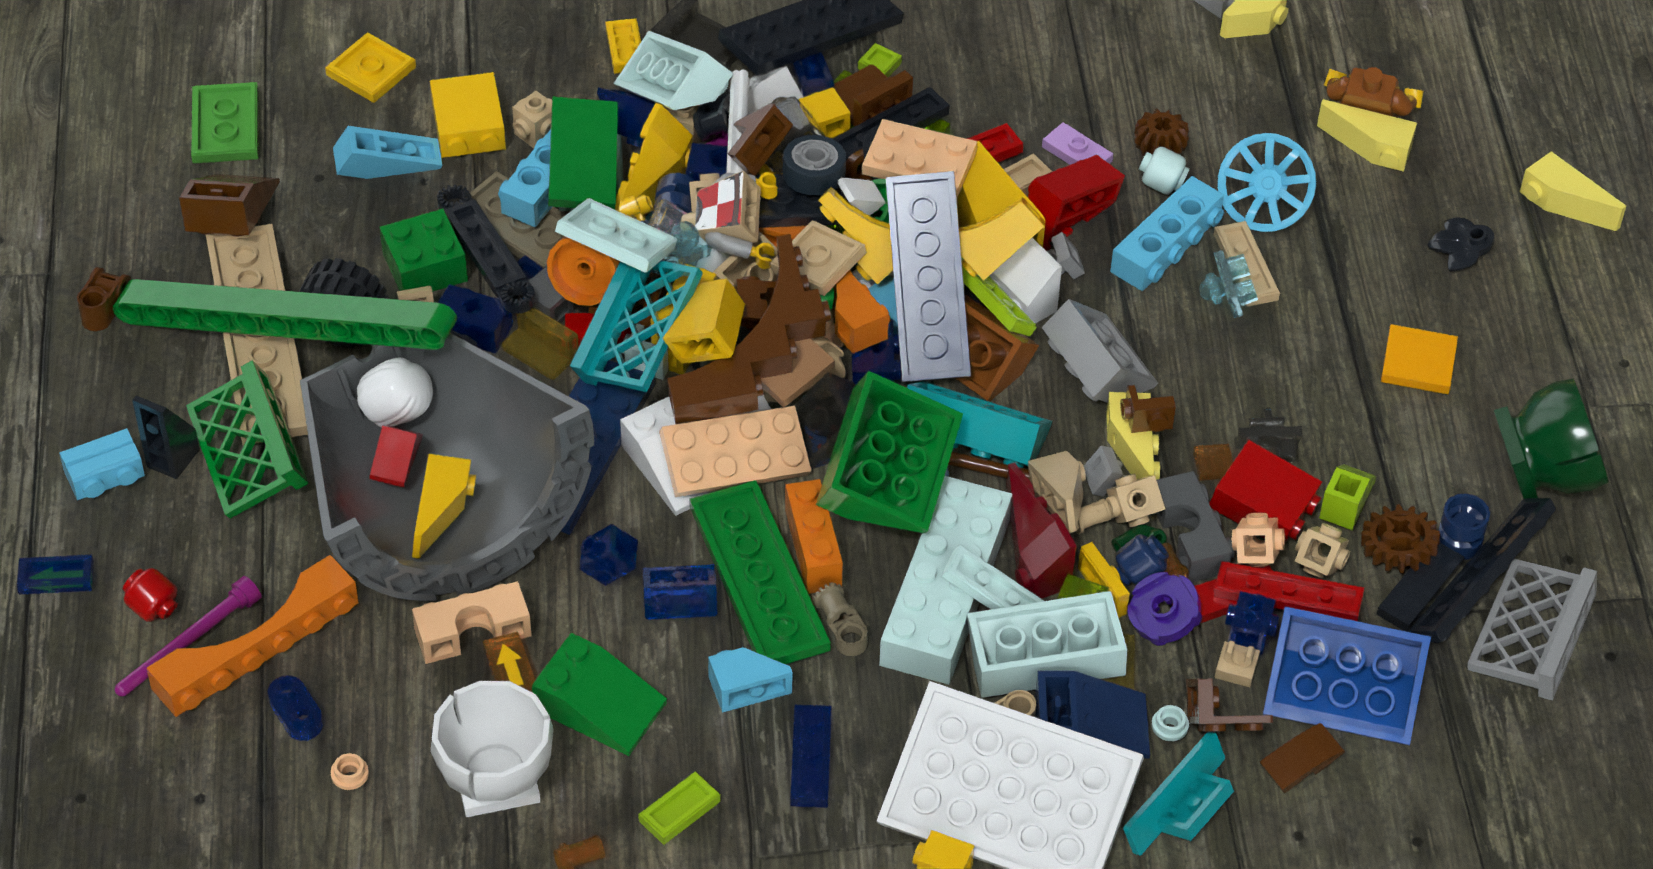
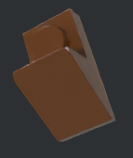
M770 103L733 124L742 135L727 154L747 174L756 175L793 127V124L774 104Z

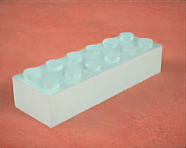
M944 476L929 530L926 534L922 533L882 635L879 666L950 684L969 633L967 613L976 612L980 602L941 577L953 550L959 544L990 565H994L1010 522L1012 493Z

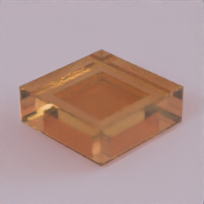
M1229 443L1194 446L1193 455L1199 481L1222 479L1233 463Z

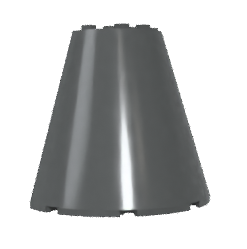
M451 333L443 347L437 350L372 345L371 354L364 359H358L351 355L300 380L324 539L333 555L346 571L348 570L357 577L363 585L379 593L400 599L433 601L437 600L435 595L456 592L459 596L464 593H473L505 579L535 558L533 551L548 537L551 541L554 540L570 519L586 488L592 467L588 462L590 447L594 446L593 423L590 411L586 405ZM398 357L406 358L410 362L423 367L429 374L433 387L432 400L426 412L408 423L393 426L423 434L404 488L370 479V472L382 428L365 416L357 402V386L361 377L380 363ZM428 454L470 459V474L476 475L474 495L466 496L464 510L419 559L412 558L414 532Z

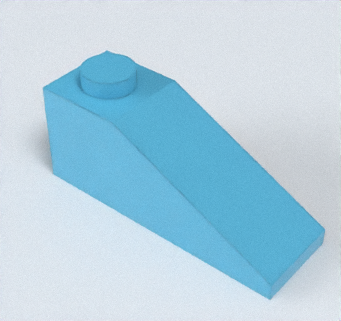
M347 126L333 147L337 175L370 179L437 170L443 166L439 142L436 138Z

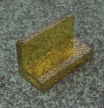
M534 307L527 312L518 313V328L502 342V350L547 378L554 380L571 364L579 348L578 334Z

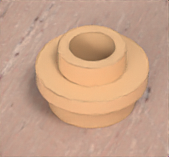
M352 753L339 756L331 767L333 783L344 790H354L361 787L369 776L367 763L360 756ZM349 772H354V773H355V774H353V775H345L346 773H349Z

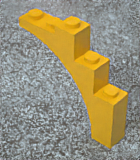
M830 187L818 200L822 204L819 207L821 212L832 223L837 220L845 229L842 232L844 235L865 244L867 253L857 262L858 264L855 267L867 281L873 279L876 284H879L893 271L889 223L875 219L854 207ZM1022 196L1002 212L979 223L960 227L961 257L964 259L962 266L972 277L979 275L984 281L1045 226V221Z

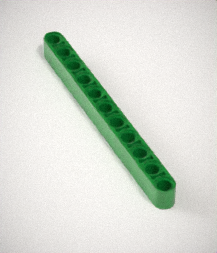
M140 279L130 280L113 306V312L116 317L131 325L431 350L443 347L457 321V315L454 310L445 304L436 302Z

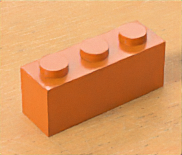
M820 479L785 484V512L804 586L808 594L816 593L817 591L821 592L819 588L822 587L824 589V585L827 584L829 586L830 583L842 586L843 562L830 513L828 510L816 505L822 487Z

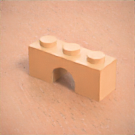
M518 581L509 584H499L493 588L474 593H464L458 597L436 603H426L412 609L414 629L425 664L461 655L459 636L463 631L472 627H482L489 630L494 637L496 645L532 636L530 614Z

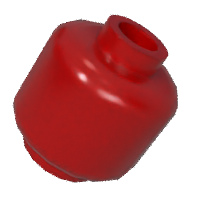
M142 568L136 570L123 585L125 605L146 622H152L159 617L165 620L177 608L178 603L174 601L178 593L177 586L155 568H149L145 571Z

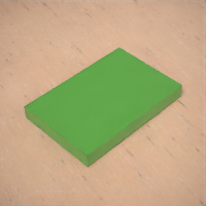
M257 82L192 86L191 156L193 163L258 159Z

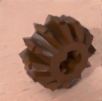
M1156 108L1153 114L1144 112L1143 117L1135 125V147L1141 150L1142 156H1145L1146 152L1153 154L1158 147H1165L1180 155L1188 146V123L1182 120L1181 114L1172 115L1170 109L1166 112H1160Z

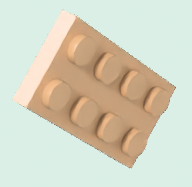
M795 406L663 426L659 430L675 497L722 490L754 480L759 484L808 476L811 472Z

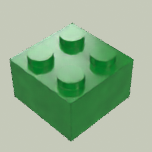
M444 209L379 227L383 256L399 291L431 286L432 292L468 281L465 253Z

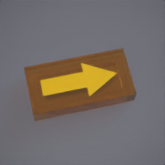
M518 631L484 640L483 648L494 680L511 681L532 692V684L535 678Z

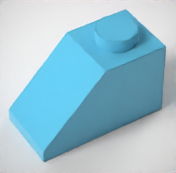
M744 647L735 650H724L708 657L709 680L722 712L792 693L793 672L791 667Z

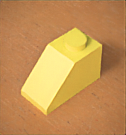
M1235 0L1223 13L1220 36L1233 38L1269 34L1277 24L1281 25L1288 14L1287 0Z

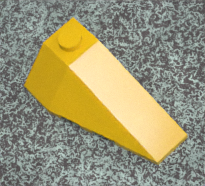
M655 103L643 125L640 137L644 138L640 154L635 152L632 154L628 181L623 180L616 195V211H619L621 200L632 195L635 198L642 195L649 196L654 206L658 181L670 173L685 174L687 169H692L695 164L697 151L693 149V135L662 104Z

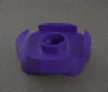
M1167 572L1154 573L1141 580L1132 591L1133 598L1131 599L1130 606L1128 604L1127 609L1129 619L1137 633L1143 638L1150 640L1154 645L1162 646L1168 642L1183 638L1194 627L1199 625L1202 620L1199 594L1192 582L1182 575L1178 577L1168 575ZM1165 601L1167 605L1173 603V606L1167 613H1156L1160 610L1159 604Z

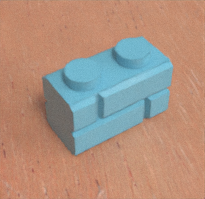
M127 428L59 453L64 473L77 501L86 497H98L105 490L119 485H131L138 478L145 476L140 454Z

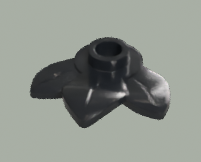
M1457 217L1445 220V230L1435 233L1427 246L1431 250L1449 254L1448 270L1450 272L1471 267L1476 264L1479 256L1487 254L1494 245L1495 236L1492 229L1488 226L1474 225L1469 219Z

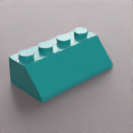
M925 381L908 384L907 386L912 391L963 413L953 448H958V444L971 447L970 453L979 457L990 459L991 454L1004 458L1003 463L1006 465L1015 462L1018 467L1023 468L1024 464L1028 465L1029 460L1037 459L1052 425L1051 420Z

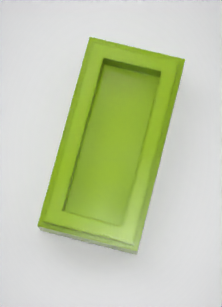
M694 772L639 813V822L665 845L720 803V794L697 772Z

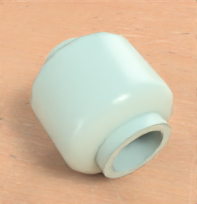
M1158 147L1153 154L1146 152L1138 170L1144 172L1142 176L1144 185L1162 194L1169 195L1173 190L1176 191L1182 186L1190 168L1185 167L1186 159L1183 156L1165 147Z

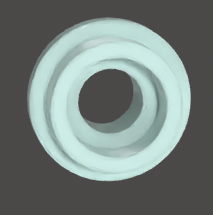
M1164 706L1152 718L1153 732L1165 741L1180 740L1188 732L1189 720L1185 712L1177 706ZM1166 724H1172V725H1174L1175 727H1170V726H1167Z

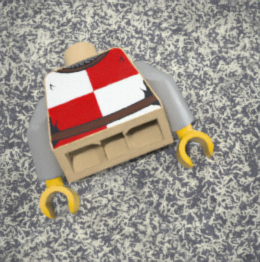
M745 171L724 173L713 184L697 192L695 211L682 216L681 222L684 231L687 234L696 232L711 248L746 259L752 256L755 257L758 267L762 269L771 268L770 262L772 260L761 255L774 256L773 246L769 243H761L754 247L752 243L758 242L760 195L765 199H773L777 196L778 187L776 186L775 175L771 172H765L757 179L755 175L747 174Z

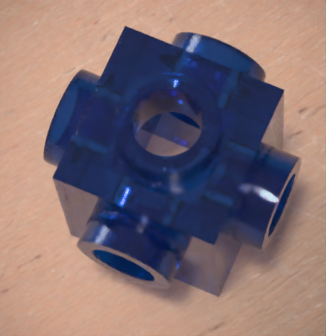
M610 524L582 541L579 570L605 586L635 569L638 540L614 524Z
M1240 591L1237 605L1229 604L1225 625L1231 626L1228 642L1233 641L1235 644L1245 647L1252 646L1254 649L1260 650V655H1263L1267 637H1275L1280 616L1273 614L1276 600L1260 594Z

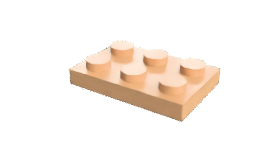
M882 119L862 164V174L886 179V177L954 171L956 197H958L977 152V141Z

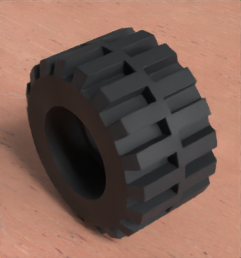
M328 258L323 259L322 262L318 261L315 263L299 292L389 299V296L385 294L387 291L385 286L379 283L380 279L376 275H372L368 269L356 265L355 262H346L340 258H335L334 261ZM324 341L326 343L330 342L334 346L338 347L344 345L347 348H354L355 345L359 347L365 345L359 343Z

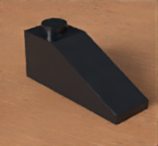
M136 395L132 402L146 465L150 469L178 479L199 452L196 430L168 408Z

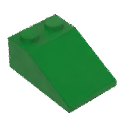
M573 633L569 634L532 684V693L537 695L548 712L550 719L627 756H630L667 704L666 697L607 650Z

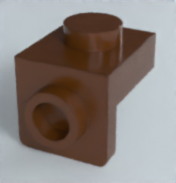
M1127 385L1126 398L1121 399L1120 409L1123 420L1128 419L1131 433L1158 432L1173 429L1176 410L1173 396L1138 399L1135 385Z

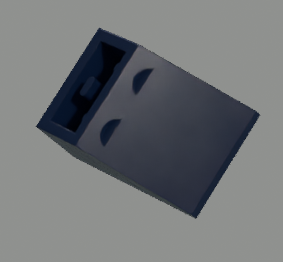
M1037 671L1035 689L1036 718L1142 754L1145 759H1150L1145 693L1077 671Z

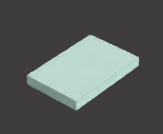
M590 198L557 222L555 232L645 273L675 249L678 240L672 235Z

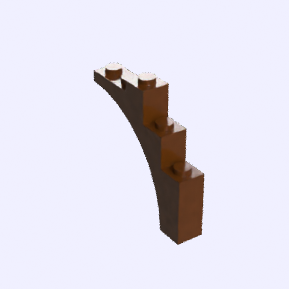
M790 234L777 236L778 280L770 305L757 326L735 347L731 358L717 359L697 370L667 378L669 399L675 424L758 410V396L763 395L761 378L792 373V359L797 358L795 341L826 336V322L831 321L828 301H821L819 289L810 290L807 275H800L799 267L803 266L802 254L799 246L793 247Z

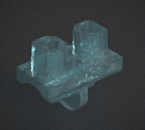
M688 221L680 222L671 231V235L678 239L676 247L661 261L681 265L689 264L696 267L698 260L710 256L712 248L708 244H698L699 232L695 225ZM654 270V272L661 275L659 271Z
M1223 250L1214 252L1220 277H1215L1214 273H1208L1205 276L1206 280L1199 286L1200 295L1205 300H1212L1215 305L1222 303V297L1226 295L1233 317L1242 316L1241 306L1258 300L1252 279L1236 284L1233 282V280L1250 275L1245 256L1241 254L1225 258Z

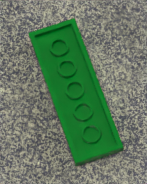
M754 480L690 498V510L752 651L783 664L829 652L831 642L757 481Z

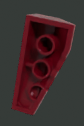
M1016 463L1008 464L1006 490L1008 493L1013 494L1010 521L1017 568L1015 570L1016 581L1041 599L1070 590L1072 587L1076 544L1057 513L1049 515L1046 509L1048 506L1043 496L1035 498L1032 483Z

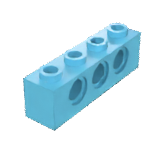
M551 129L544 138H540L536 142L534 150L530 155L520 161L514 174L509 180H505L501 184L498 192L501 213L533 227H536L552 208V206H548Z
M1191 176L1113 249L1110 272L1141 291L1152 282H1158L1165 269L1172 263H1178L1184 251L1191 245L1198 244L1204 232L1211 226L1215 227L1218 225L1224 214L1222 209L1224 194Z

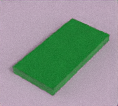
M552 97L548 206L576 208L586 199L590 198L615 210L618 102Z

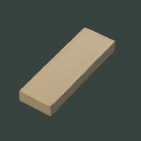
M1242 221L1215 227L1213 235L1246 306L1278 301L1280 292L1247 222Z

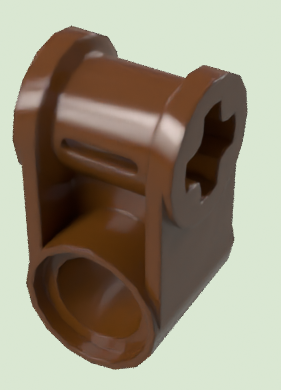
M94 268L88 281L77 295L81 322L85 329L101 331L111 324L115 317L113 306L126 284L132 280L131 276L126 274L117 276L106 273L103 268Z

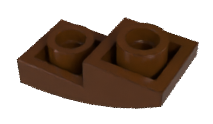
M1319 723L1277 748L1262 759L1260 764L1285 794L1312 772L1315 775L1345 753V751L1323 724Z

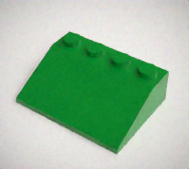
M868 371L853 388L816 505L846 519L926 534L929 530L963 413Z

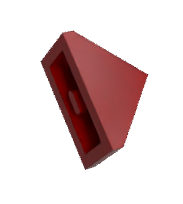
M382 425L370 472V479L404 488L423 434L389 425Z

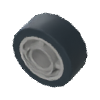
M822 135L798 137L788 143L783 151V179L796 192L806 195H823L830 187L834 190L840 187L838 180L841 177L845 178L846 152L842 145L832 138Z

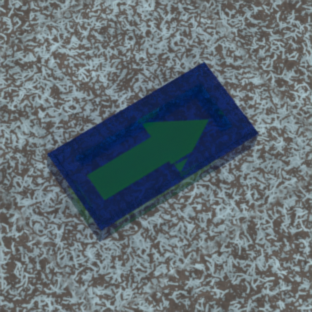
M92 555L19 558L18 594L92 591L94 567Z

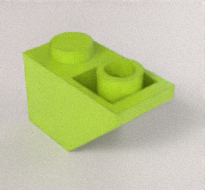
M1345 464L1336 467L1325 490L1319 518L1353 530L1377 476Z

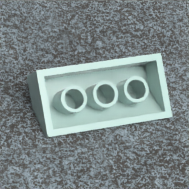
M648 31L614 84L652 102L662 104L671 110H679L716 101L718 96L727 89L728 81L733 73L706 52Z
M1111 591L967 613L973 663L981 698L1008 694L1014 690H1035L1037 671H1077L1098 679L1126 675L1127 646Z

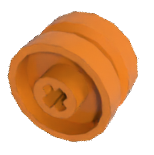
M563 236L549 252L547 259L548 277L554 289L566 300L577 305L593 306L601 302L620 261Z

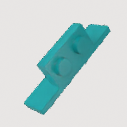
M1208 731L1125 824L1123 830L1133 854L1141 856L1161 832L1191 841L1234 792L1230 780L1212 775L1225 760L1224 752L1215 732Z

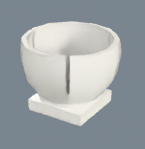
M478 681L454 691V697L450 694L434 714L431 754L449 787L461 793L466 817L540 803L537 781L549 766L554 729L548 712L536 694L511 681Z

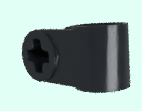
M728 87L723 94L718 96L716 101L700 104L694 113V128L698 137L703 141L709 139L713 134L724 131L728 133L730 89Z

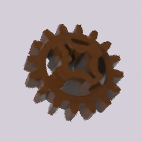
M1397 504L1394 511H1390L1388 507L1384 506L1382 507V515L1372 512L1370 514V521H1364L1361 546H1364L1365 557L1373 556V565H1378L1381 562L1385 563V571H1390L1393 566L1398 567L1400 573H1404L1406 566H1410L1414 571H1418L1419 562L1429 565L1431 556H1437L1440 531L1436 530L1437 522L1435 520L1428 521V513L1426 511L1419 515L1416 514L1415 506H1411L1408 511H1404L1401 504Z

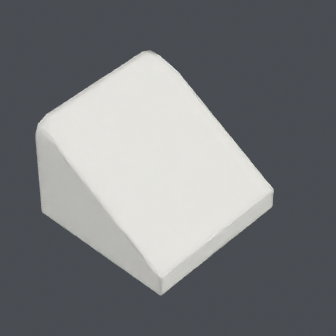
M842 177L838 180V185L848 202L869 216L885 204V200L874 182Z

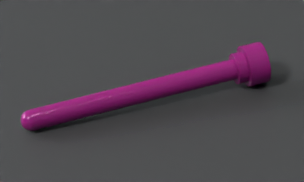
M242 576L231 585L232 589L228 592L229 596L118 682L114 689L115 693L121 697L126 696L148 679L146 669L148 666L177 648H187L235 609H243L245 606L251 607L259 601L262 596L257 586L246 576Z

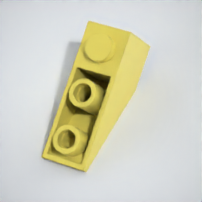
M1109 392L1106 411L1108 443L1129 473L1135 474L1137 479L1154 475L1156 480L1160 479V462L1154 461L1153 455H1158L1159 435L1152 434V431L1131 433L1128 419L1123 420L1120 409V401L1126 398V392ZM1137 393L1138 399L1151 398V393Z

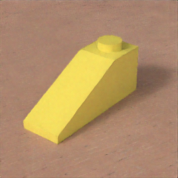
M1322 99L1317 126L1370 163L1404 172L1412 148L1417 123Z
M1552 151L1525 170L1520 193L1543 210L1613 231L1620 229L1626 205Z

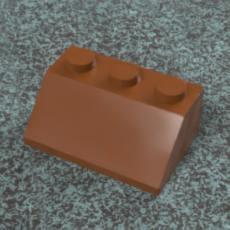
M965 294L971 377L956 379L987 401H991L1023 374L1039 345L1025 335L1009 331L992 312Z

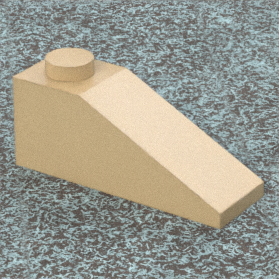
M1068 451L1029 460L1030 482L1033 485L1035 497L1043 496L1047 501V509L1050 513H1057L1069 533L1075 532L1083 500L1082 482L1086 480L1083 464L1077 461Z

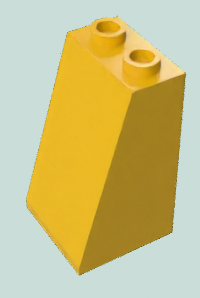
M977 141V152L957 197L959 228L979 223L1002 212L1022 196L1045 221L1042 213L985 147ZM1045 226L1032 237L1042 248Z

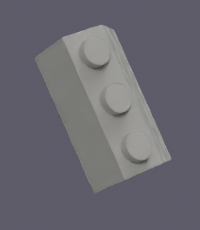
M1068 299L1043 325L1042 329L1050 338L1047 341L1055 352L1064 357L1067 361L1065 363L1066 369L1081 380L1084 384L1082 387L1083 392L1093 401L1101 400L1108 403L1109 392H1126L1127 385H1135L1137 393H1143L1158 384L1157 380L1107 314Z

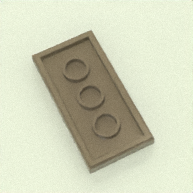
M496 171L471 191L470 194L477 201L509 251L538 271H541L547 264L550 250L564 236L555 232L557 222L566 214L552 207L536 227L502 214L498 192L501 184L505 180H509V178Z

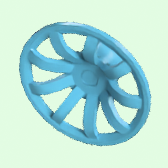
M1255 134L1241 140L1226 154L1218 173V191L1224 194V209L1236 222L1246 221L1251 230L1274 232L1289 227L1306 213L1315 196L1316 172L1312 160L1298 143L1279 134ZM1266 141L1265 164L1261 165L1247 146ZM1275 142L1284 144L1292 149L1279 165L1274 164ZM1239 152H1241L1253 169L1251 174L1229 168ZM1300 156L1305 165L1307 175L1287 177L1286 170ZM1226 176L1249 182V187L1228 196ZM1308 183L1307 194L1303 202L1287 191L1288 185ZM1253 195L1255 200L1244 218L1236 211L1232 203ZM1280 198L1298 209L1293 215L1283 221L1280 219L1277 200ZM1264 202L1269 205L1273 224L1253 222Z

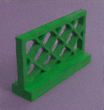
M253 360L241 366L242 375L186 405L223 511L229 519L289 486L298 490L309 484L269 376ZM244 387L246 393L241 404L230 403L233 393ZM210 405L217 406L210 422L201 420L199 411ZM226 409L237 411L230 427L219 424ZM246 414L253 415L256 418L250 432L239 430ZM216 430L227 433L220 449L210 445ZM236 436L247 438L240 454L229 452ZM256 441L263 442L266 445L261 459L249 457ZM225 458L237 460L230 476L220 473ZM246 463L257 466L250 482L239 479ZM266 468L275 470L278 477L277 480L266 486L259 484ZM235 486L246 487L243 498L232 504L230 497Z

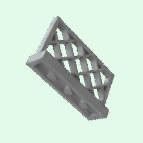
M1513 559L1467 663L1468 670L1537 688L1538 697L1553 701L1595 599L1597 571L1583 568L1581 574L1578 575ZM1520 572L1533 576L1536 581L1520 586L1515 577ZM1558 582L1571 585L1568 591L1557 595L1553 593L1549 586ZM1542 589L1547 599L1532 604L1526 594ZM1519 597L1525 607L1508 612L1504 603ZM1554 606L1559 614L1558 617L1543 621L1538 612ZM1531 615L1536 625L1520 630L1515 620ZM1508 624L1513 633L1497 639L1492 630ZM1543 633L1548 642L1532 648L1526 638ZM1519 641L1525 651L1509 657L1503 647ZM1494 650L1497 651L1502 659L1495 663L1480 661L1482 655ZM1531 659L1537 668L1534 674L1519 671L1515 665Z

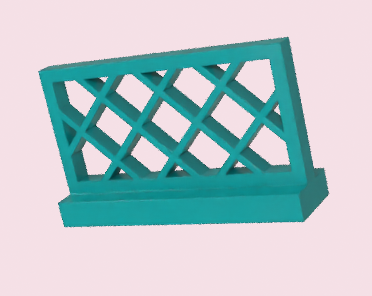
M620 261L570 364L572 370L587 384L596 385L599 381L647 392L668 349V345L662 338L693 296L703 272L697 267L660 261L645 273ZM651 270L659 271L661 277L645 286ZM681 276H687L688 279L685 285L673 291L670 283ZM666 286L668 295L652 303L649 294ZM644 298L647 307L631 315L635 303ZM672 303L674 308L671 315L659 320L656 312ZM651 315L654 324L638 333L635 324ZM630 327L633 336L617 344L621 332ZM658 333L660 338L657 344L645 350L642 341ZM637 345L640 354L624 362L621 353ZM616 357L619 366L608 372H603L607 361ZM644 363L645 369L640 380L630 378L628 371Z

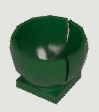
M1574 378L1553 382L1534 392L1521 411L1515 416L1509 413L1507 406L1494 410L1523 499L1538 498L1536 488L1539 486L1571 494L1594 490L1609 483L1600 452H1597L1599 448Z

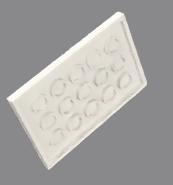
M929 681L877 818V823L927 841L931 830L970 843L975 845L973 858L1003 869H1104L1144 756Z

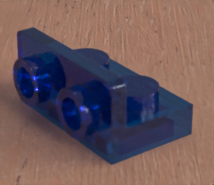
M715 564L643 568L646 619L712 617L717 615Z

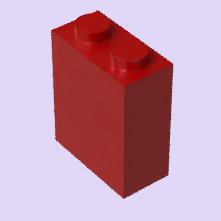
M1248 440L1216 486L1209 505L1212 509L1238 524L1242 518H1246V515L1251 513H1266L1268 518H1278V529H1284L1286 544L1289 538L1296 540L1306 523L1302 520L1304 515L1307 513L1312 516L1322 499V497L1317 495L1322 481Z

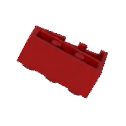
M1094 155L1043 176L1036 177L1028 187V198L1045 218L1043 249L1046 251L1051 249L1050 242L1052 237L1061 232L1068 237L1073 233V229L1070 227L1082 219L1086 222L1090 221L1115 203L1125 175L1100 156Z

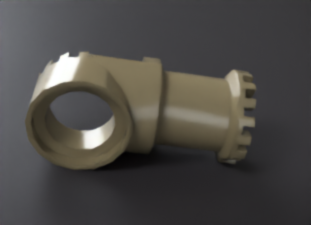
M830 583L829 586L826 584L824 589L820 587L819 590L821 592L817 591L815 593L813 602L817 608H821L825 613L827 625L835 636L837 650L846 656L860 655L866 650L868 645L866 625L860 618L856 608L853 605H849L844 598V590L840 584ZM847 633H856L861 636V639L855 643H847L842 637Z

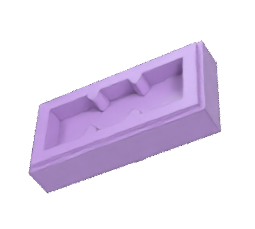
M1064 122L1042 141L1044 149L1069 165L1094 155L1100 156L1109 164L1113 161L1112 152Z

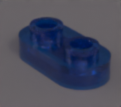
M281 676L272 681L268 687L269 703L288 735L299 741L311 740L319 735L323 728L322 714L303 682L294 676ZM302 715L308 716L304 719H299Z

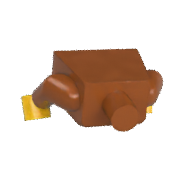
M1357 67L1352 68L1348 77L1347 74L1329 69L1324 86H1327L1328 97L1338 101L1340 104L1396 118L1408 115L1415 107L1421 108L1424 92L1405 88L1403 92V90L1399 89V82L1395 76L1383 74L1376 67H1370L1366 70Z

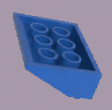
M1285 607L1263 715H1273V717L1314 726L1322 723L1325 728L1410 745L1431 637Z

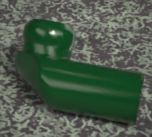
M1138 525L1112 539L1111 543L1113 549L1117 552L1138 534L1147 537L1153 535L1163 546L1166 544L1167 536L1162 529Z

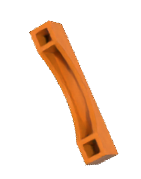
M806 226L759 228V231L777 247V236L790 234L793 240ZM849 270L833 286V304L835 307V334L854 354L888 339L890 315L887 308L882 304L880 305L871 295L867 286L861 284L853 276L851 270Z
M331 555L327 556L300 573L296 586L286 603L273 617L257 629L237 639L214 646L177 648L148 666L146 669L152 691L175 717L187 710L194 709L204 699L217 691L226 689L233 681L244 674L255 671L265 661L278 653L287 651L294 643L308 634L319 631L324 624L332 619L348 613L359 603L356 582Z

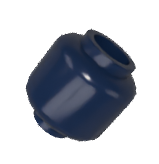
M1138 534L1115 553V559L1118 564L1116 569L1123 583L1126 585L1131 583L1137 585L1149 575L1165 572L1168 567L1166 559L1169 557V554L1155 536L1150 535L1147 537Z

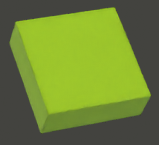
M875 43L858 61V69L861 70L873 64L884 75L889 77L901 65L902 55Z

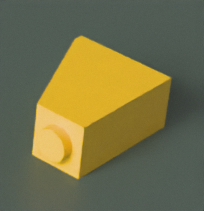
M727 278L702 282L662 339L681 364L731 358L735 350L745 303Z

